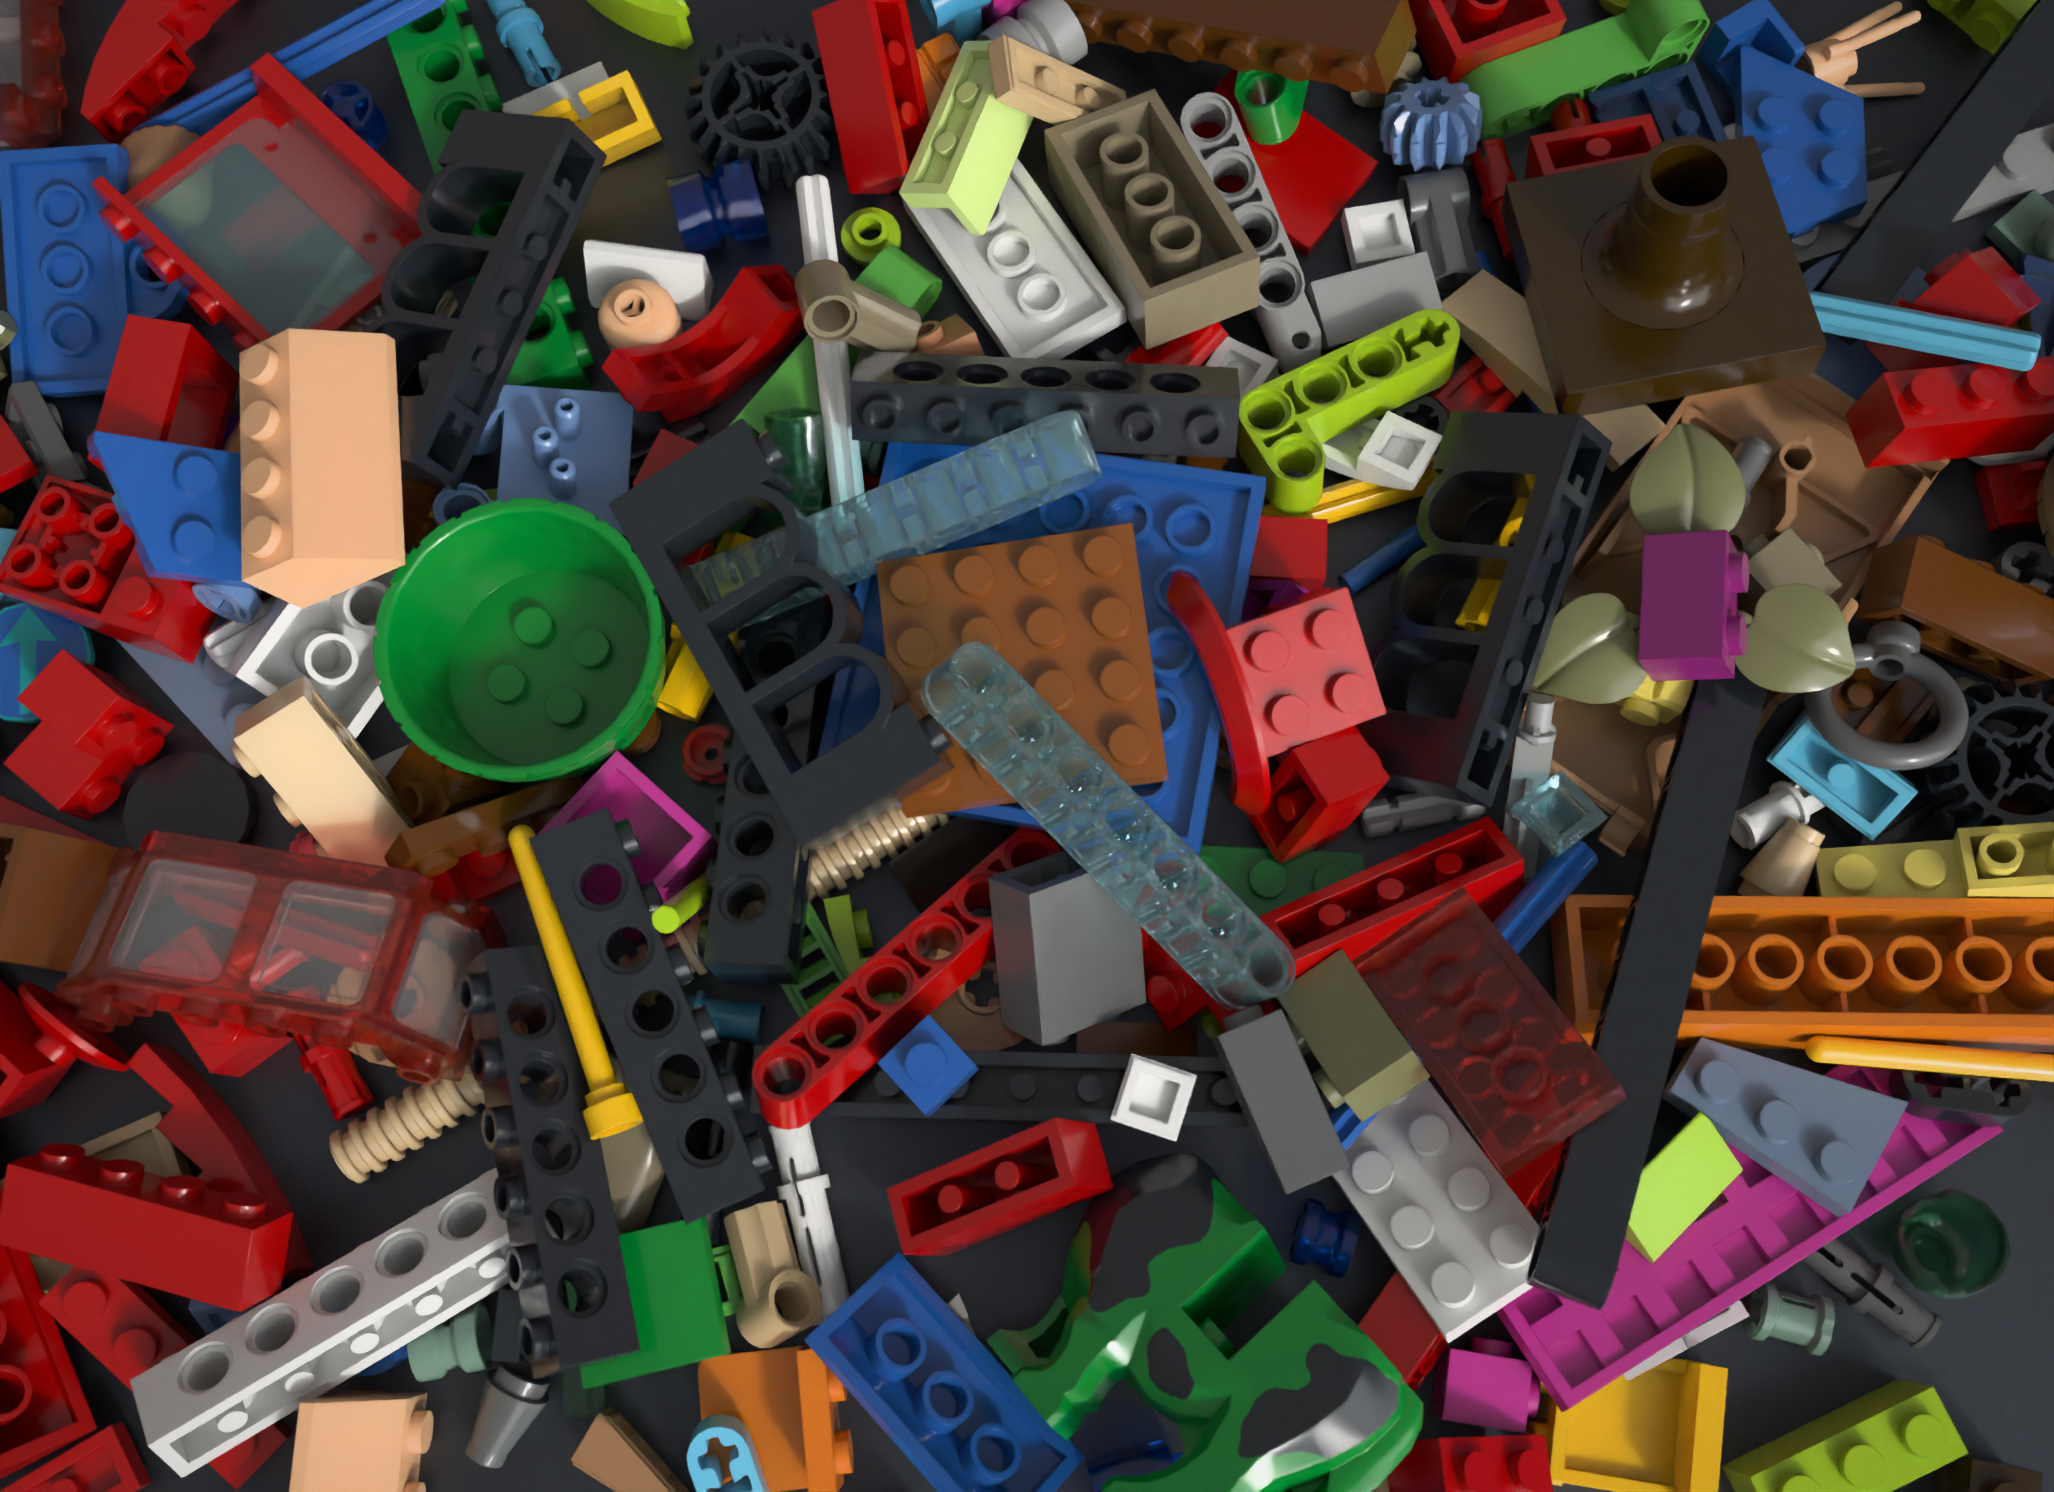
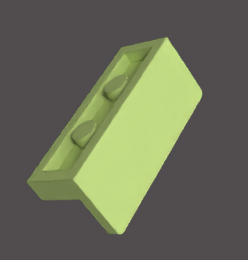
M993 40L964 41L899 191V194L911 208H950L971 235H984L1034 118L1032 115L995 100L988 44Z

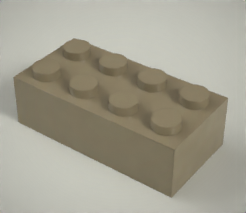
M1155 89L1044 130L1049 182L1106 282L1126 308V316L1146 350L1258 307L1260 256Z

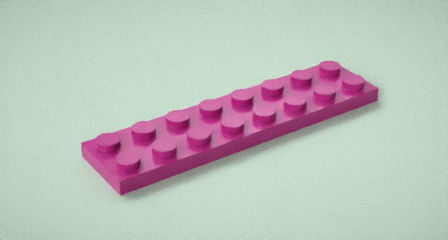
M1840 1064L1823 1075L1892 1097L1888 1086L1889 1076L1893 1071L1891 1068ZM1923 1072L1913 1077L1915 1083H1921L1926 1086L1928 1096L1945 1087L1926 1083ZM1904 1111L1851 1212L1840 1217H1836L1725 1141L1743 1171L1652 1264L1633 1245L1624 1239L1614 1281L1608 1298L1600 1311L1532 1287L1496 1311V1313L1560 1411L1564 1412L2004 1130L2000 1126L1984 1127L1924 1119Z

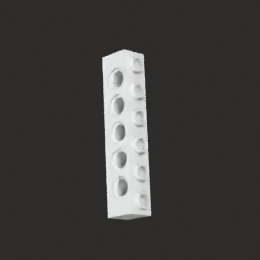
M497 1167L483 1173L469 1184L438 1202L421 1209L407 1220L376 1238L359 1245L345 1256L307 1278L297 1281L283 1292L245 1314L233 1318L221 1328L178 1353L166 1357L159 1364L131 1379L130 1383L147 1445L183 1478L297 1410L300 1402L317 1398L509 1283L506 1272V1254L510 1248L506 1219L499 1217L493 1195L494 1183L498 1177ZM546 1210V1228L552 1236L561 1240Z

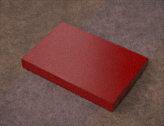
M1232 68L1212 93L1220 94L1228 99L1234 108L1292 248L1307 258L1340 217L1344 209L1348 207L1375 173L1378 161L1304 110H1302L1296 131L1287 140L1274 145L1257 143L1251 139L1237 103L1235 83L1238 70ZM1203 122L1194 127L1192 131L1201 138L1209 139L1216 137L1223 130L1215 123ZM1234 175L1223 176L1215 183L1216 187L1225 193L1238 192L1246 185L1241 178Z

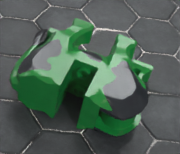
M1194 1153L1167 1154L1142 1160L1111 1176L1114 1189L1094 1196L1084 1212L1065 1262L1062 1294L1057 1298L1048 1313L1036 1326L1023 1331L998 1329L986 1340L1013 1373L1010 1376L1013 1382L1048 1425L1066 1441L1079 1429L1084 1414L1097 1411L1105 1395L1120 1380H1126L1146 1405L1178 1424L1184 1453L1173 1464L1163 1470L1146 1475H1112L1100 1486L1102 1492H1371L1383 1482L1409 1453L1422 1428L1423 1402L1404 1382L1400 1372L1374 1342L1337 1306L1315 1280L1299 1293L1240 1351L1236 1352L1237 1349L1222 1331L1288 1268L1265 1228L1234 1199L1214 1169Z

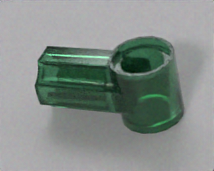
M801 407L771 411L764 415L765 431L770 430L790 461V464L782 468L793 489L784 495L798 505L812 520L817 535H831L835 531L837 524L832 513L829 479H827L822 412L815 411L813 408ZM761 512L763 524L770 533H783L787 528L781 512Z

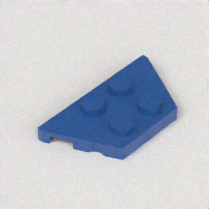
M1740 46L1734 60L1735 138L1754 135L1790 240L1813 232L1821 224H1835L1859 215L1868 201L1863 98L1756 49Z
M94 431L87 438V448L92 459L99 458L115 492L111 499L122 523L126 524L134 534V548L148 577L258 589L243 582L241 574L240 453Z

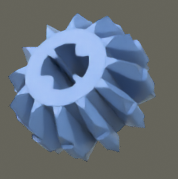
M1422 77L1420 83L1417 84L1406 82L1400 84L1398 92L1385 96L1382 121H1380V140L1383 142V152L1392 155L1393 163L1401 166L1411 163L1414 171H1419L1423 167H1433L1435 170L1440 171L1442 165L1447 163L1452 165L1463 164L1465 156L1476 152L1477 143L1481 137L1482 107L1480 106V97L1469 91L1468 83L1458 82L1450 84L1447 77H1443L1438 81H1429Z

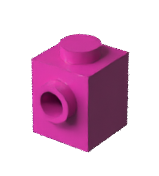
M1472 1336L1470 1349L1448 1345L1435 1363L1429 1412L1442 1420L1526 1434L1527 1417L1534 1418L1539 1406V1378L1537 1375H1532V1366L1528 1360L1512 1356L1513 1343Z

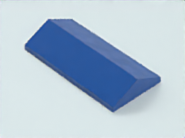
M900 1252L890 1259L804 1340L937 1492H1055L1084 1459L1083 1455L1069 1440L1066 1441L1048 1425L1010 1377L1011 1375Z

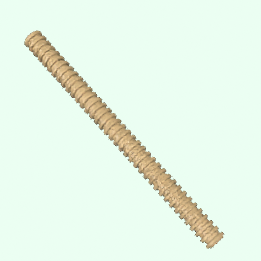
M893 805L825 848L814 850L808 900L811 903V901L818 897L822 901H824L823 899L830 898L829 890L836 886L840 891L847 887L845 880L852 876L857 880L863 878V869L870 865L875 870L881 867V858L888 855L891 859H894L899 855L897 851L899 847L905 844L907 848H912L916 845L914 838L921 834L925 838L930 837L933 834L931 828L937 824L942 828L950 824L948 817L952 815L939 813L906 818L902 813V807ZM758 899L747 904L741 912L740 920H749L760 914L766 900ZM711 902L707 904L708 912L701 916L696 912L689 918L690 923L685 926H679L667 937L663 935L667 946L680 942L692 973L697 971L700 975L706 974L708 968L698 954V930L703 920H709ZM645 944L636 948L637 955L632 958L626 954L619 958L620 966L631 968L640 964L647 954L648 947ZM585 978L584 983L603 1036L602 1029L605 1028V1025ZM689 981V982H687V983H684V986H686V985H688L689 983H691V981ZM650 991L641 997L637 1008L642 1004L648 1008L656 1004L655 997L660 993L665 997L668 996L661 991ZM518 1019L512 1023V1027L515 1030L527 1034L526 1022ZM463 1052L457 1058L458 1064L455 1066L450 1063L440 1066V1075L437 1077L433 1074H427L422 1077V1086L418 1088L415 1085L407 1086L403 1090L402 1098L399 1099L397 1096L389 1097L384 1103V1109L381 1110L379 1107L371 1108L366 1113V1120L363 1121L360 1118L351 1120L348 1124V1131L345 1132L342 1129L333 1131L329 1136L330 1151L336 1164L345 1176L356 1183L362 1184L369 1180L371 1170L382 1172L387 1169L389 1159L400 1161L405 1158L407 1148L418 1150L423 1147L425 1137L428 1136L431 1139H436L441 1136L443 1126L446 1125L449 1128H454L459 1125L461 1115L465 1114L468 1117H472L477 1114L478 1105L481 1103L486 1104L482 1082L476 1081L471 1071L470 1053ZM520 1075V1083L526 1084L531 1081L529 1077Z

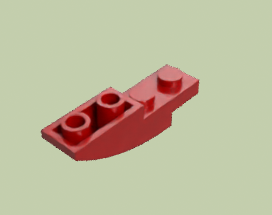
M127 0L108 29L94 59L81 107L83 117L107 144H122L123 139L130 135L132 128L145 122L171 95L176 94L183 88L187 79L197 70L185 52L196 41L205 37L211 26L239 0Z

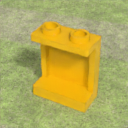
M1672 1357L1628 1381L1624 1375H1621L1564 1412L1560 1411L1539 1379L1540 1400L1537 1421L1531 1420L1529 1422L1526 1435L1545 1434L1552 1485L1562 1486L1563 1483L1614 1492H1718L1728 1368ZM1532 1368V1375H1537Z

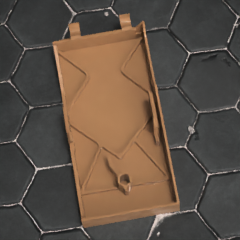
M1814 372L1682 397L1665 420L1664 424L1666 427L1651 440L1579 542L1556 614L1569 602L1591 593L1614 595L1623 603L1627 612L1635 615L1640 614L1644 535L1651 534L1644 530L1633 516L1629 501L1630 484L1640 463L1678 424L1687 423L1707 432L1717 439L1729 454L1734 448L1736 440L1743 435L1760 438L1772 448L1774 458L1766 466L1750 490V504L1740 516L1735 527L1728 532L1737 552L1761 534L1772 542L1789 527L1800 538L1807 539L1813 543L1821 552L1824 558V565L1842 584L1841 587L1829 596L1839 606L1845 617L1847 627L1849 626V621L1859 608L1858 602L1854 598L1866 581L1873 549L1892 543L1939 471L1946 467L1951 460L1865 468L1845 417V413L1857 400ZM1737 601V609L1747 612ZM1532 684L1529 695L1545 693L1538 692ZM1767 690L1755 739L1777 706L1797 693ZM1545 694L1555 699L1551 723L1557 730L1547 792L1602 829L1597 841L1620 857L1626 855L1627 848L1643 857L1682 713L1666 724L1659 721L1656 726H1645L1623 717L1620 714L1622 706L1615 703L1589 704L1557 695ZM1526 705L1520 721L1525 718ZM1515 735L1506 765L1510 767L1513 764L1517 735Z

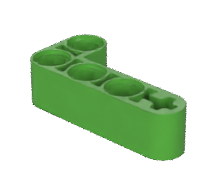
M1629 0L1622 13L1476 67L1459 82L1468 83L1469 91L1480 97V106L1482 107L1480 140L1484 142L1490 139L1507 138L1549 122L1554 108L1564 101H1569L1571 111L1574 113L1576 112L1573 106L1574 99L1584 101L1587 93L1685 64L1710 20L1700 0Z

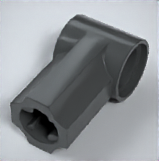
M1455 167L1440 171L1400 176L1397 183V200L1403 199L1416 252L1427 251L1439 293L1459 289L1479 273L1467 222L1470 212V191L1464 170L1461 167Z

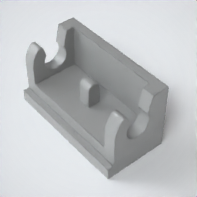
M1427 251L1310 282L1304 290L1321 330V350L1333 349L1339 345L1356 341L1417 311L1424 309H1440L1444 311Z

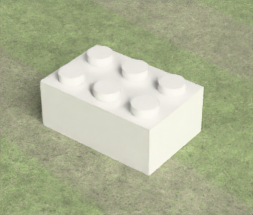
M398 568L304 609L277 597L224 670L266 697L300 676L305 675L356 739L384 700L378 685L381 684V680L376 678L373 659L374 636H377V631L374 629L382 598L386 589H390L392 584L389 582Z

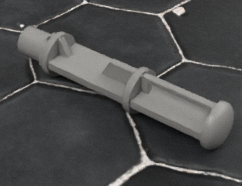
M1531 694L1527 697L1525 718L1520 721L1516 732L1508 800L1505 805L1506 814L1503 834L1525 859L1523 884L1529 883L1536 875L1535 867L1541 826L1545 815V800L1554 740L1557 735L1556 727L1551 723L1555 699L1545 694Z

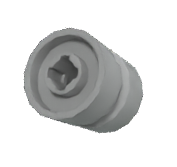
M1027 0L1016 10V19L1004 16L977 36V41L995 40L1004 34L1071 66L1084 58L1088 53L1085 33L1072 9L1064 0Z

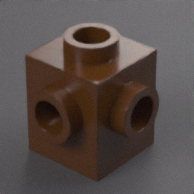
M413 742L409 744L385 777L397 796L402 811L410 817L415 827L495 800L502 791L496 780L486 779L453 769L436 760L437 756L428 755Z

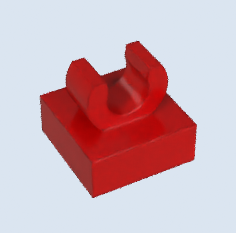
M2046 459L1987 466L1974 475L1988 532L2040 526L2037 507L2039 506V503H2037V490L2040 479L2043 477L2042 474L2047 468Z

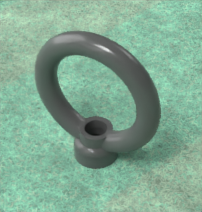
M1885 621L1875 624L1867 631L1864 643L1851 645L1856 661L1855 669L1869 668L1875 677L1886 681H1896L1907 676L1923 686L1936 701L1940 714L1938 727L1929 737L1908 744L1887 743L1872 739L1854 730L1838 715L1831 697L1833 686L1823 690L1804 692V706L1809 720L1829 745L1857 762L1888 770L1919 769L1938 763L1948 757L1965 737L1969 721L1968 706L1960 687L1950 674L1936 662L1920 654V633L1913 626L1900 621Z

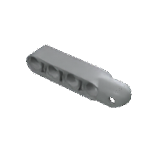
M1211 92L1197 94L1188 100L1182 109L1180 130L1214 184L1218 179L1227 175L1237 176L1246 184L1242 190L1235 193H1225L1221 190L1219 192L1244 231L1252 228L1259 229L1269 238L1265 245L1255 248L1260 256L1258 307L1249 311L1254 319L1259 322L1272 356L1279 360L1278 367L1282 373L1286 374L1321 357V330L1304 292V274L1234 108L1228 99L1220 94ZM1212 122L1219 125L1223 131L1214 138L1206 139L1197 136L1192 130L1200 123ZM1277 282L1287 286L1292 292V296L1287 301L1276 304L1264 299L1260 290L1269 283Z

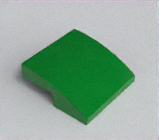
M706 1216L687 1225L684 1220L619 1235L640 1351L614 1361L580 1368L583 1389L598 1387L731 1354ZM566 1281L570 1310L574 1311L577 1304L576 1291Z

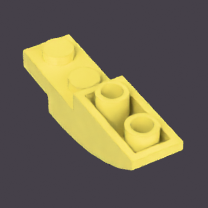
M2054 822L1957 828L1954 840L1820 849L1813 867L1818 897L2054 899Z

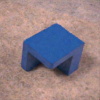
M1753 0L1715 23L1699 50L1697 57L1735 104L1734 60L1740 46L1751 47L1793 67L1805 51V46L1768 0Z

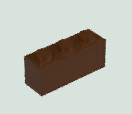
M1909 535L1902 541L1873 549L1857 619L1873 626L1885 621L1907 623L1920 633V648L1994 682L2001 679L2014 678L2017 685L2054 679V600L2046 597L2043 589L2027 583H2017L1996 573L1994 566L1985 561L1967 559L1944 548V543L1932 536Z

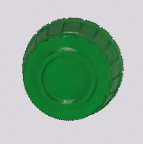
M538 498L509 499V502L506 503L500 500L483 504L461 513L462 516L457 519L454 516L436 527L419 542L421 545L417 549L414 547L406 556L405 565L398 567L389 582L392 585L389 590L386 589L379 606L374 629L377 631V636H374L373 643L376 678L381 680V684L378 685L384 702L394 720L402 724L400 728L428 755L437 756L436 760L453 769L490 780L507 782L563 780L580 776L604 765L616 751L621 753L644 729L653 714L663 689L666 671L665 622L661 602L656 588L638 556L634 553L631 544L619 531L604 520L598 521L597 516L563 502L557 501V504H554L551 500Z

